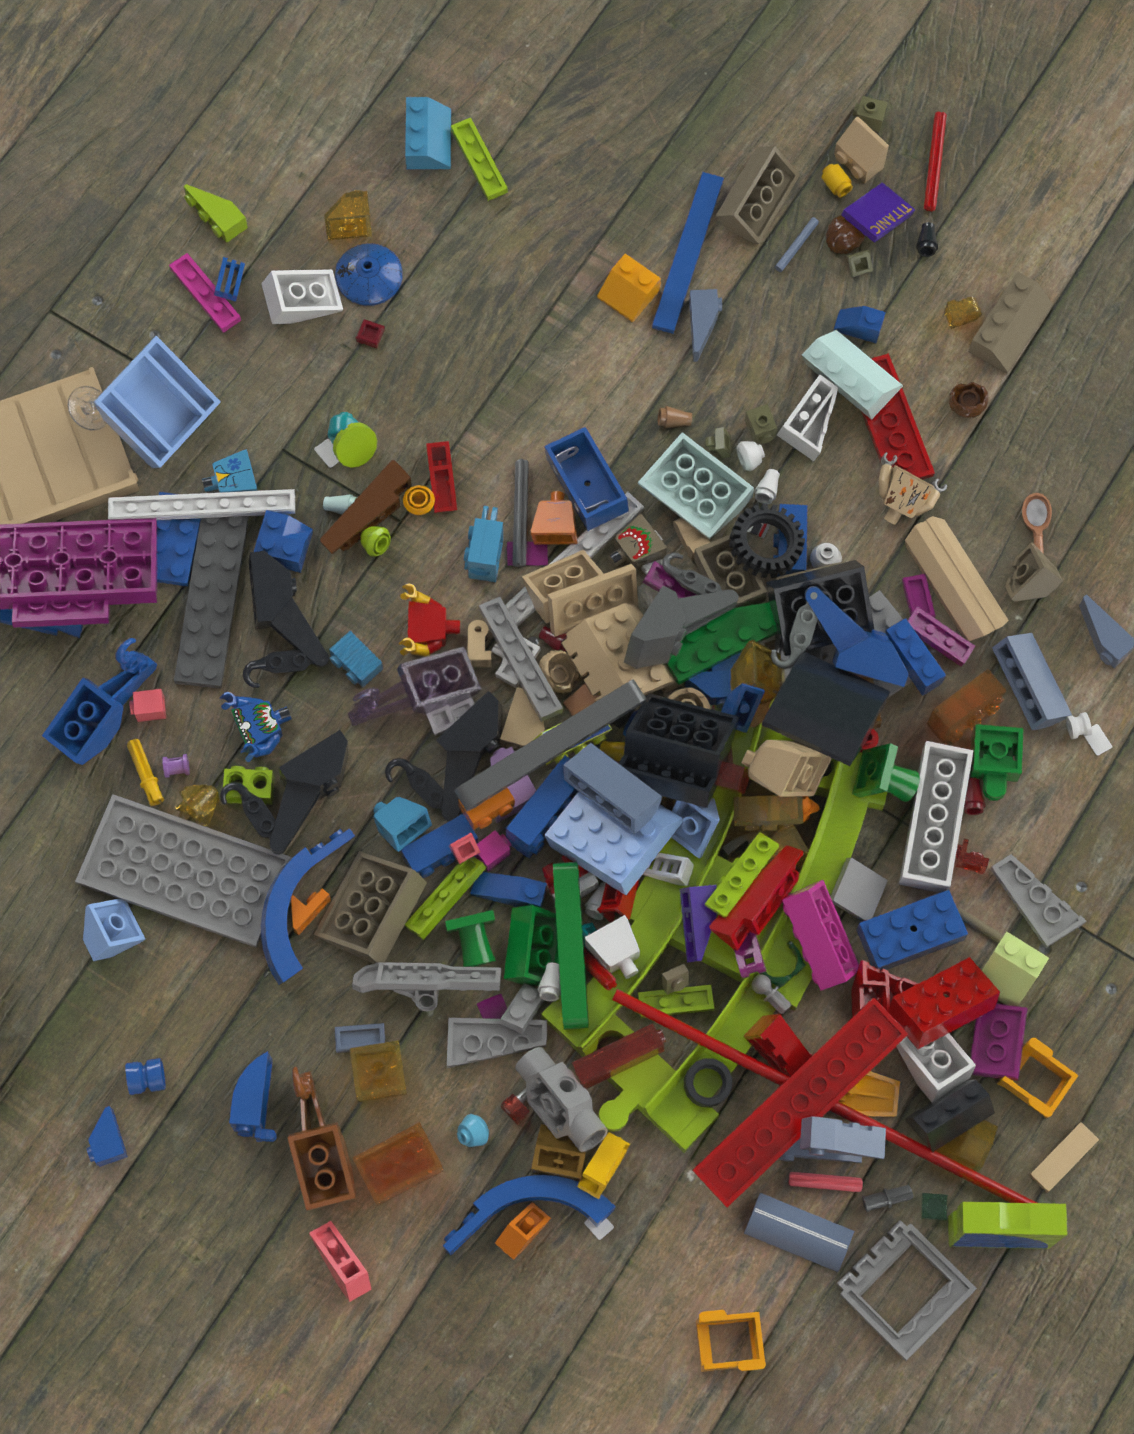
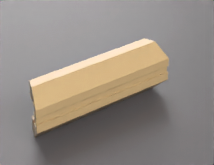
M932 516L926 519V521L916 524L905 539L906 548L921 572L926 575L929 585L962 637L967 641H972L1004 626L1009 620L946 521Z

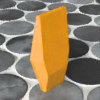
M870 1071L839 1102L868 1117H897L900 1081Z

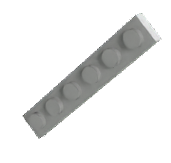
M501 597L479 605L481 615L540 721H545L563 713L559 700Z

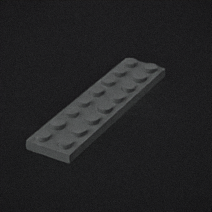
M250 516L201 518L174 677L175 684L222 689Z

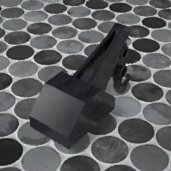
M250 552L248 564L255 630L271 627L296 650L272 652L259 660L249 662L243 670L244 681L253 688L260 687L259 683H254L250 679V673L255 669H262L277 674L304 671L310 664L319 668L326 666L329 661V655L292 598L295 597V592H297L296 579H291V572L267 552Z
M488 691L436 739L447 751L444 789L428 772L412 765L403 758L393 759L387 764L385 769L387 780L390 783L393 782L391 770L396 766H400L405 770L411 787L430 807L440 808L445 820L451 821L460 816L459 798L454 790L474 777L482 755L486 752L491 754L499 747L498 741L501 738L502 726L501 703Z
M339 730L279 767L280 781L285 787L276 820L263 800L238 782H231L222 788L220 793L222 804H227L226 794L229 791H237L242 799L243 811L256 832L261 837L270 840V848L273 853L283 854L318 799L326 796L330 798L339 792L349 756L348 740Z

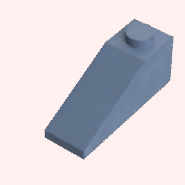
M717 289L690 290L689 309L693 362L699 360L717 321L718 311H722V298H718Z
M1086 594L1079 607L1100 659L1105 664L1115 668L1134 650V638Z

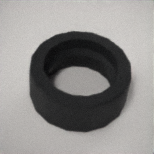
M705 1058L696 1061L687 1070L684 1077V1090L687 1097L700 1107L711 1108L719 1105L729 1096L732 1089V1076L729 1069L716 1059ZM705 1068L717 1071L722 1079L721 1091L711 1098L699 1095L693 1085L696 1073Z

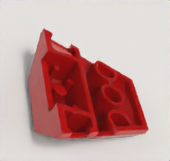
M861 960L851 989L852 1017L873 997L888 1012L894 996L919 983L904 977L900 978L890 974L888 970L878 969L869 965L868 962Z

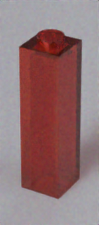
M652 1023L572 1062L573 1069L582 1087L588 1089L664 1052L663 1043L666 1042V1039L661 1029L656 1030Z

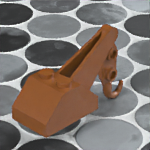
M293 1067L294 1090L296 1097H300L302 1131L290 1134L287 1138L306 1211L356 1198L352 1166L338 1122L325 1124L311 1071L299 1074L298 1068ZM310 1094L320 1127L311 1129L308 1102Z

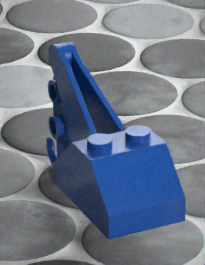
M130 638L123 642L116 652L115 658L120 663V668L124 671L99 687L89 679L82 678L42 735L77 764H85L108 746L120 729L123 705L157 668V663L148 656L136 651H126L132 643L136 642L135 638Z

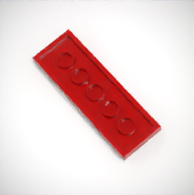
M889 353L871 358L900 383ZM902 388L872 420L861 411L880 463L881 458L887 452L886 459L888 461H892L894 455L897 456V461L892 466L893 468L896 465L922 480L934 477L935 471Z

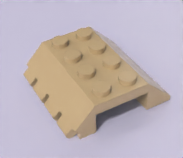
M624 603L587 618L566 633L567 639L562 642L570 657L578 654L572 661L580 675L583 677L588 673L590 674L584 679V682L592 695L602 694L595 699L596 701L633 679L644 696L659 689L666 693L684 685V682L680 685L677 684L665 663L637 669L624 663L631 634L643 617L638 606Z

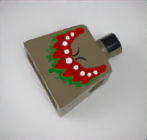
M640 514L615 536L614 547L616 551L608 555V559L614 567L626 562L627 565L632 564L638 569L642 565L665 557L667 547L644 516Z

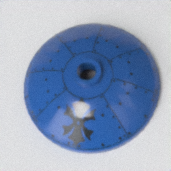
M366 243L352 247L341 256L336 266L335 278L340 292L348 300L359 305L372 306L386 302L397 293L402 283L403 272L398 257L390 249L379 244ZM367 265L372 266L370 269L364 268Z

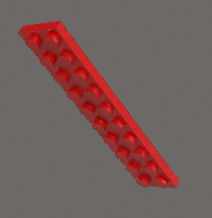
M873 997L699 1162L692 1171L721 1203L728 1208L801 1138L802 1118L812 1116L822 1118L889 1054L908 1033Z

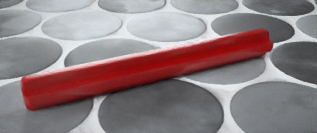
M939 111L934 116L924 210L931 212L935 211L937 204L947 117L945 112Z

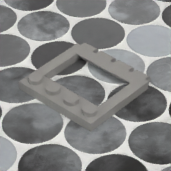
M899 1220L887 1232L893 1241L891 1242L883 1236L870 1249V1252L876 1258L873 1260L868 1254H865L852 1267L858 1276L855 1277L848 1271L836 1284L842 1290L840 1296L907 1361L977 1288L911 1223L906 1226ZM913 1245L948 1282L897 1333L861 1295Z

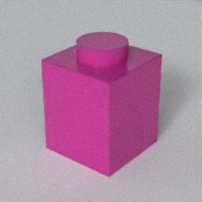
M496 830L477 844L480 853L475 855V857L484 863L487 867V872L510 856L511 843L504 834L499 835Z

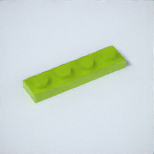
M471 117L451 125V131L487 201L508 193V188Z
M471 857L461 864L458 863L405 923L406 928L424 940L487 868L484 863L475 857Z

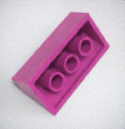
M824 880L817 881L783 899L784 912L791 919L794 936L801 943L803 948L802 954L812 969L814 983L819 986L821 991L847 982L857 973L859 963Z

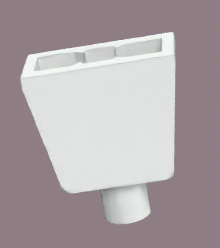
M626 915L585 937L587 949L610 973L621 969L625 978L628 979L639 972L633 961L639 958L640 950Z

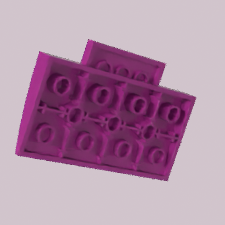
M156 518L0 524V609H13V628L109 624L110 605L157 603Z

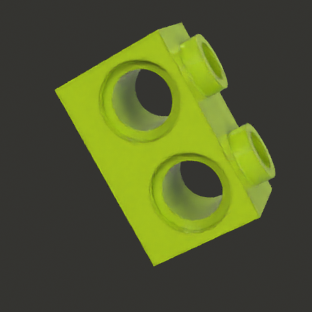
M232 766L231 769H224L223 787L235 780H241L243 785L251 793L261 798L265 804L273 805L275 777L272 770H269L267 767H255V770L245 769L242 766ZM257 782H267L264 788H255V784ZM231 790L226 794L227 803L242 804L241 796L237 791Z

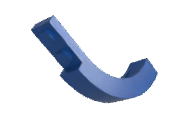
M350 828L344 833L339 829L329 836L331 842L325 846L322 842L310 850L312 855L306 847L282 867L269 888L262 910L261 940L267 964L278 985L303 969L292 950L287 931V912L292 893L302 876L312 866L355 837Z
M551 1175L521 1177L492 1188L473 1202V1207L478 1212L476 1214L471 1212L462 1221L464 1226L460 1230L456 1231L454 1229L444 1238L446 1243L443 1245V1248L451 1256L495 1214L521 1202L543 1200L561 1203L583 1214L596 1227L615 1210L616 1206L602 1194L597 1199L577 1187L579 1182L572 1179Z

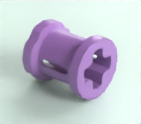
M187 754L177 758L168 759L163 757V770L166 778L174 774L184 773L185 775H190Z

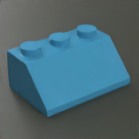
M406 97L405 157L407 169H451V108L429 97Z

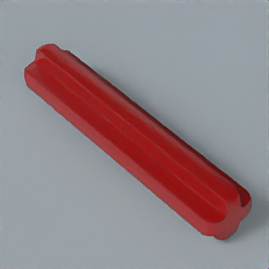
M584 947L585 969L606 990L611 991L612 988H616V978Z

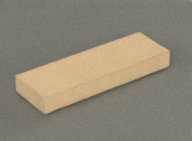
M1080 1122L1029 1176L1048 1193L1099 1139Z

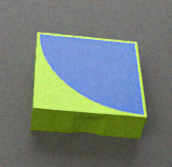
M962 1202L957 1207V1210L948 1216L949 1247L1049 1249L1067 1236L1066 1204Z

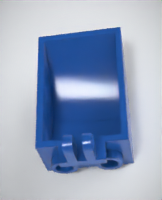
M268 1051L257 1057L246 1067L237 1081L232 1096L229 1124L234 1132H238V1136L252 1137L253 1133H255L257 1142H274L277 1139L274 1130L265 1129L273 1063Z

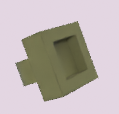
M724 427L715 428V437L705 438L706 447H709L710 452L717 451L722 458L731 457V438Z

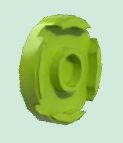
M360 422L351 423L344 430L341 429L333 443V452L337 460L350 468L359 467L367 463L373 457L377 448L375 432L368 425Z

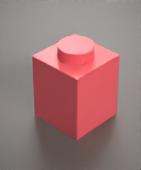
M161 689L133 692V700L129 701L131 715L135 714L138 722L166 719L165 699Z

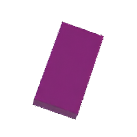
M921 574L902 578L910 616L916 607H919L935 618L936 615L926 575Z

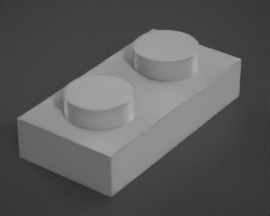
M524 983L501 1017V1025L523 1034L544 1002L539 997L538 989Z

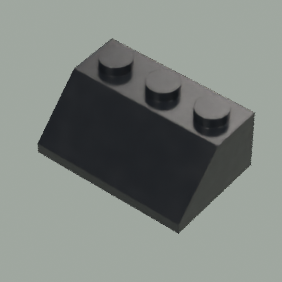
M966 1080L935 1102H930L909 1115L905 1120L930 1150L934 1152L995 1114L987 1091L977 1080Z

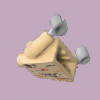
M886 452L881 458L882 467L879 475V495L882 497V502L890 507L884 519L896 525L902 514L912 519L914 516H920L933 509L940 497V493L947 489V485L944 484L939 488L937 486L939 479L929 484L896 465L893 468L892 466L897 461V456L894 455L892 461H888L886 459Z

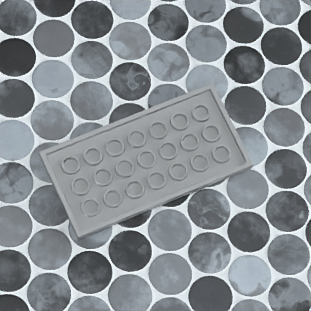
M112 794L75 882L89 889L257 948L261 938V917L265 898L275 877L292 857L284 854H275L270 849Z

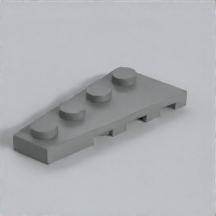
M1012 854L991 866L990 870L1045 948L1087 922L1081 915L1078 916L1071 910V907L1064 900L1061 901L1053 894L1046 884L1043 885L1036 879L1035 875Z
M449 1018L447 1068L528 1051L537 1047H546L547 1020H531L523 1034L501 1025V1019Z

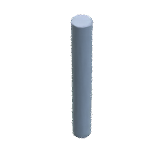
M812 217L775 265V269L778 272L784 270L819 224L816 218Z

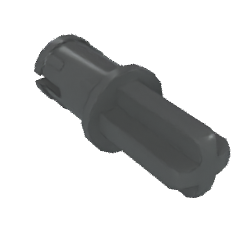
M909 1185L890 1190L884 1188L883 1192L862 1196V1201L866 1212L886 1206L891 1208L893 1204L913 1199V1192Z

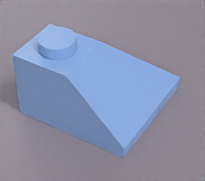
M711 799L707 808L677 800L672 812L683 818L684 821L671 837L696 857L701 858L720 820L715 799Z
M114 899L86 906L83 941L93 961L111 958L145 940L126 901Z

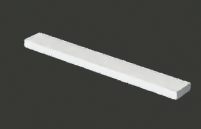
M294 489L108 498V520L147 518L170 520L265 515L266 510L281 514H295Z
M627 492L625 495L628 500L629 512L594 529L586 530L577 538L578 544H570L550 564L582 550L590 558H593L644 510V506ZM526 587L505 605L517 627L535 611Z

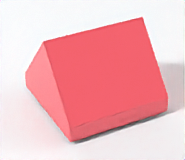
M472 833L449 845L459 864L480 853Z

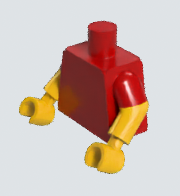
M409 583L402 586L408 593L400 594L401 599L407 600L411 598V601H409L408 638H404L399 642V645H404L406 648H403L400 654L404 656L410 652L413 655L428 657L440 650L441 647L446 646V634H460V620H447L446 608L429 596L416 591V587L413 584Z

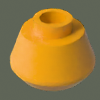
M422 485L409 488L403 497V504L406 510L418 516L428 513L435 503L433 492Z

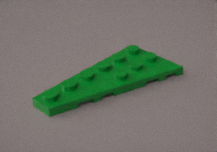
M770 603L734 608L684 636L681 641L683 645L678 655H672L669 662L665 663L677 684L680 685L734 655L778 634Z

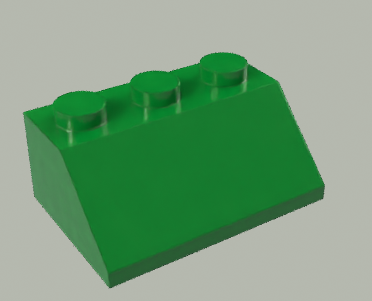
M534 905L512 908L504 979L520 985L525 983L529 986L539 987L546 970V965L548 963L559 964L556 913Z

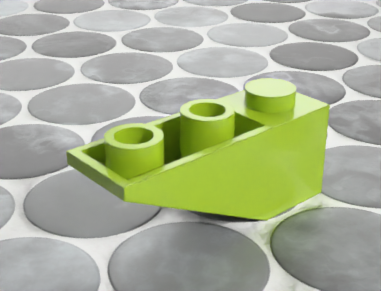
M184 185L186 194L184 198L190 207L195 206L203 222H209L216 237H222L227 243L248 228L246 217L233 202L190 185Z

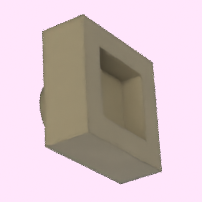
M684 964L662 973V988L667 995L674 991H680L689 985V971Z

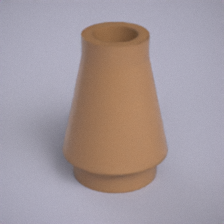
M668 406L659 408L658 426H663L664 429L691 426L692 413Z

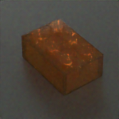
M987 669L934 708L927 726L944 745H947L949 742L954 744L964 736L963 732L968 728L973 730L976 724H981V719L988 714L990 717L1000 709L999 705L1004 701L1003 696L1006 689L991 671Z
M420 1122L353 1157V1161L376 1206L389 1201L444 1171Z

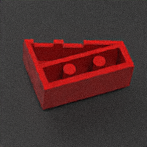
M780 1014L763 1015L744 1035V1038L772 1068L788 1076H791L812 1056Z

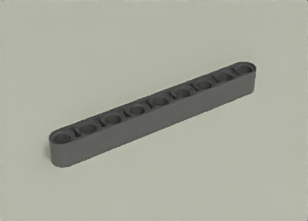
M633 679L463 783L454 792L466 811H470L640 706L647 699Z

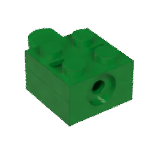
M976 724L971 733L973 756L970 778L983 779L984 797L990 801H999L1007 791V781L1017 782L1022 774L1023 728Z

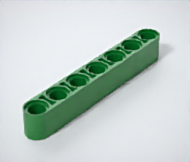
M578 862L553 864L563 1028L564 1030L589 1028Z

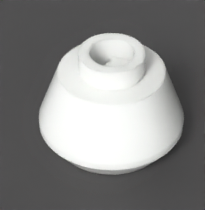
M741 441L737 445L738 458L744 470L751 472L762 463V458L765 457V454L760 444Z
M830 543L817 545L810 555V562L814 568L842 561L839 549Z

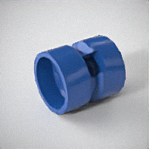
M161 1058L149 1059L144 1066L141 1062L126 1063V1080L130 1095L142 1094L147 1087L151 1092L166 1089L165 1073Z

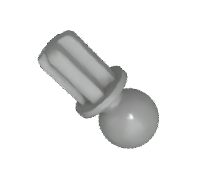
M761 974L753 978L752 989L758 994H765L767 997L764 1001L767 1000L780 1014H783L791 1006V1003L777 990L779 987L775 989L771 987V981L766 975Z

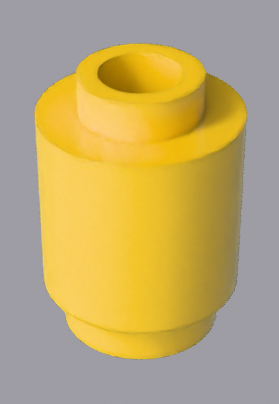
M830 164L823 169L821 179L834 195L841 198L852 190V181L839 164Z

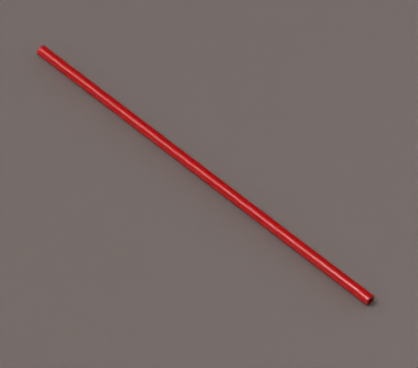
M619 989L616 990L612 998L613 1001L778 1085H781L790 1077ZM839 1101L829 1110L850 1122L859 1123L862 1126L886 1128V1140L1009 1203H1037L937 1151L932 1152L929 1147Z

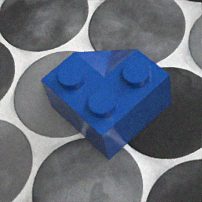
M266 510L254 552L265 551L286 569L301 573L313 529L289 515Z

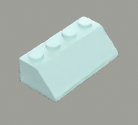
M837 330L817 338L802 354L808 367L836 385L838 392L871 420L903 387L901 383Z

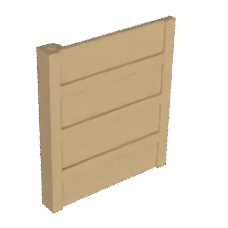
M90 367L87 371L0 401V524L53 522L106 503L108 498L123 497L140 491L137 484L139 480L136 472L133 473L119 435L103 420L94 404L95 399L102 393V389L93 367Z

